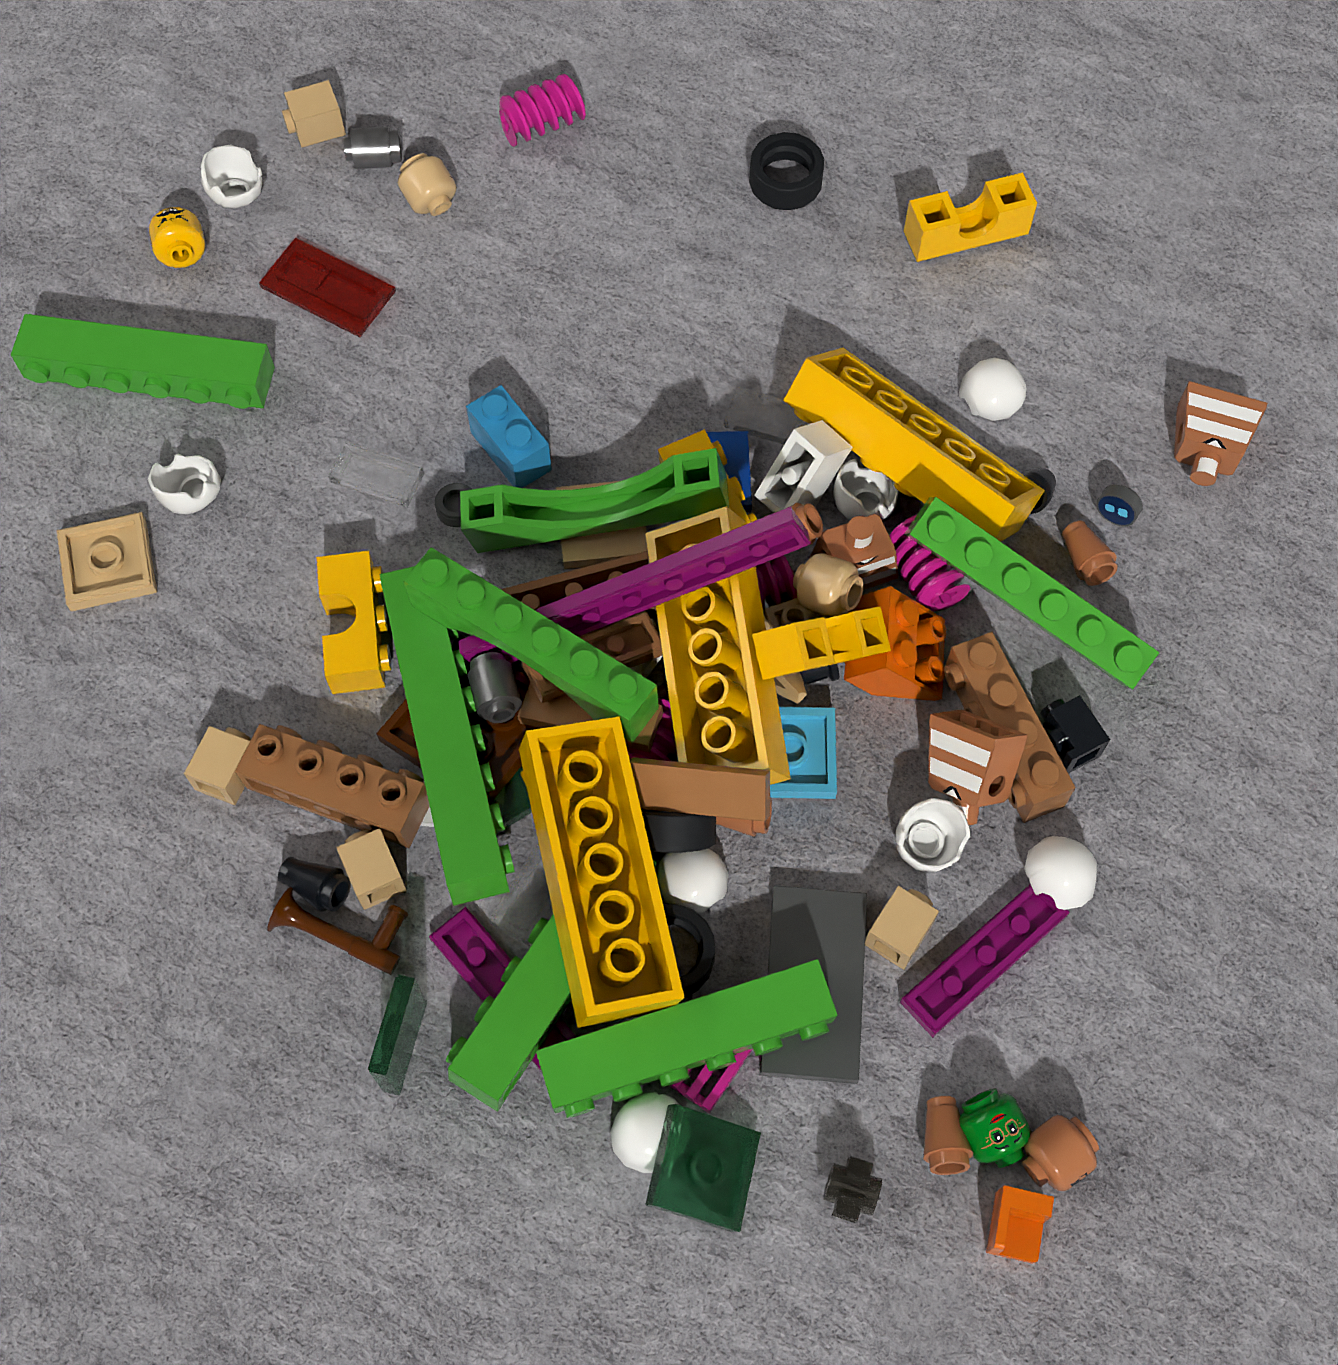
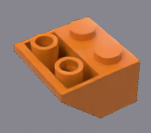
M892 586L862 595L858 605L852 611H848V613L881 606L891 651L845 662L844 680L875 696L930 701L942 699L943 679L945 676L944 644L946 638V619Z

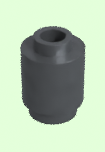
M389 127L351 129V137H344L346 162L353 161L355 169L392 167V163L402 162L399 130L389 131Z
M488 652L475 657L470 662L468 680L478 716L492 723H503L512 719L521 708L522 701L511 663L506 661L505 656L498 652Z

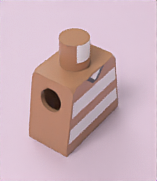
M1188 381L1177 406L1174 458L1178 462L1193 466L1190 475L1192 482L1201 486H1211L1215 484L1218 473L1227 476L1233 475L1267 408V402Z
M877 514L867 517L856 516L846 524L825 530L818 537L810 556L811 558L815 554L824 553L851 562L856 566L859 577L863 580V590L898 579L899 576L895 547L880 516Z
M962 709L930 714L929 785L932 789L953 798L952 803L964 812L968 825L977 824L980 807L1003 803L1008 799L1026 744L1027 734Z

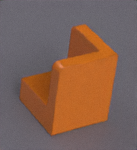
M1003 1185L995 1192L986 1253L1031 1264L1037 1262L1039 1259L1043 1224L1052 1217L1054 1197Z

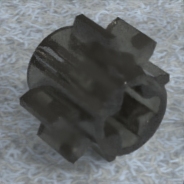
M850 1156V1158H847L845 1166L836 1163L832 1164L823 1194V1200L835 1204L832 1216L855 1223V1221H858L860 1212L870 1216L873 1215L881 1191L882 1178L870 1175L873 1167L872 1162Z

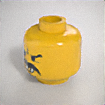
M169 207L153 216L149 224V236L152 251L161 263L173 268H185L195 264L202 257L205 251V239L202 226L195 214L181 207Z

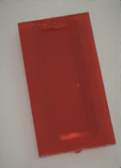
M297 238L291 242L259 282L260 288L359 338L396 292L394 286Z

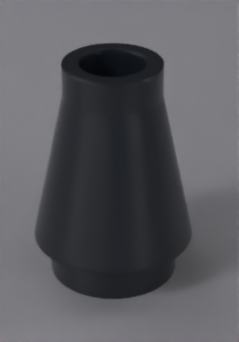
M288 857L278 871L279 882L292 887L293 891L320 912L326 910L331 912L337 911L344 904L350 892V879L344 875L341 868Z

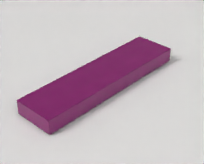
M1029 884L902 997L900 1003L934 1038L1059 925L1070 912L1067 909H1058L1050 895L1045 893L1036 895L1031 884Z
M464 907L433 932L429 938L483 1003L489 995L493 998L498 996L505 985L501 981L502 975L512 960L467 907ZM559 1018L540 1049L576 1038L577 1036ZM536 1053L532 1062L542 1073Z

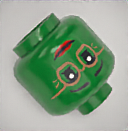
M993 1088L973 1096L961 1105L964 1112L960 1115L959 1124L971 1145L973 1157L978 1162H995L998 1168H1003L1024 1157L1025 1154L1022 1148L1027 1144L1032 1131L1016 1099L1008 1093L999 1094L997 1089Z

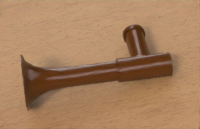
M289 887L283 893L269 919L267 931L271 932L274 928L281 926L300 929L348 952L349 955L389 975L393 974L401 956L389 951L388 948L402 922L408 917V913L395 905H390L386 917L371 942L363 937L348 933L302 909L292 895V887Z

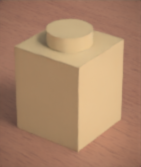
M329 80L284 92L288 109L282 110L284 122L289 134L296 132L301 148L346 135L340 109Z
M209 726L184 772L194 790L236 805L245 785L237 776L235 770L251 738L234 728L228 727L224 732Z
M380 828L372 832L370 830L356 832L345 840V844L336 847L355 894L364 910L407 891Z
M898 886L869 930L865 946L905 970L934 924L939 911L932 907V901L921 892L914 889L906 891Z

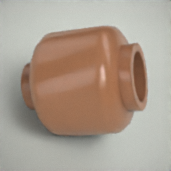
M1055 1115L1032 1131L1027 1144L1024 1146L1028 1158L1022 1161V1165L1039 1187L1048 1183L1057 1191H1066L1095 1170L1097 1167L1095 1153L1100 1149L1089 1129L1077 1117L1069 1120L1062 1115Z

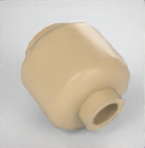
M422 153L409 158L403 163L397 183L412 210L419 214L430 213L432 216H438L447 211L452 205L450 200L455 195L457 187L442 160L438 157L427 156V154Z
M824 553L815 554L805 564H801L793 578V586L797 589V598L800 605L808 610L829 617L852 611L858 605L863 592V580L859 577L856 566L849 561Z

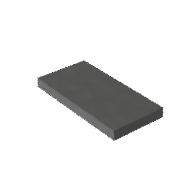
M774 885L767 975L818 959L838 1016L832 1023L827 1024L829 1032L802 1041L798 1033L781 1039L782 1048L762 1055L761 1076L858 1084L867 893Z

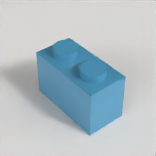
M502 385L466 405L471 434L513 487L524 488L552 470L549 443Z

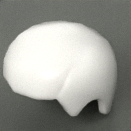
M224 145L214 147L203 155L200 166L202 185L205 193L217 205L236 209L248 206L260 196L263 182L261 177L262 171L260 167H256L248 150L237 146Z
M993 357L979 361L962 378L959 397L966 400L972 415H979L991 421L1010 418L1021 408L1026 397L1027 388L1023 376L1012 363L1005 359Z
M176 454L173 462L168 466L164 467L159 463H155L150 471L148 482L157 500L173 513L188 515L202 510L216 498L220 490L221 479L212 461L200 455L183 456Z
M852 459L843 464L838 470L833 496L837 509L847 519L851 520L856 516L867 517L877 514L883 521L895 511L899 491L895 488L894 481L885 474L868 468H861L858 466L857 460Z
M930 798L918 802L906 810L897 826L895 842L897 843V850L905 862L916 870L935 873L952 866L953 863L960 859L965 844L970 838V828L964 812L951 801Z
M1051 836L1044 838L1028 851L1024 871L1036 895L1041 893L1048 894L1054 899L1058 909L1066 910L1082 907L1093 898L1098 867L1093 854L1082 843L1066 837Z
M709 848L693 852L666 853L658 862L656 871L661 898L665 904H679L691 908L697 913H703L714 903L723 899L727 892L728 871L721 857Z
M650 1092L636 1096L623 1105L615 1117L610 1135L613 1152L626 1167L642 1173H652L673 1163L683 1153L690 1132L687 1114L678 1102L666 1094Z

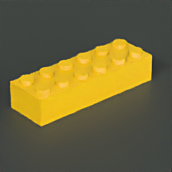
M844 347L807 357L783 400L794 408V414L799 419L810 424L823 420L853 447L852 451L860 456V461L865 467L885 474L894 481L895 488L901 493L910 497H916L924 504L929 497H937L1000 542L1020 530L1045 491Z
M725 506L647 532L645 535L649 563L748 523ZM756 566L657 605L656 611L678 762L770 770V785L790 780L774 678L762 679L752 634L766 630Z
M620 716L527 730L519 747V753L577 1027L580 1028L650 1014L677 1005L685 997Z

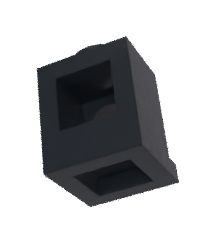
M1080 695L1066 703L1063 699L1055 700L1040 712L1044 719L1042 726L1057 754L1063 760L1062 763L1068 773L1099 758L1111 740Z

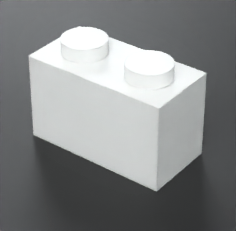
M823 420L795 428L756 491L755 496L773 513L788 508L795 503H801L802 505L810 503L816 507L853 447Z

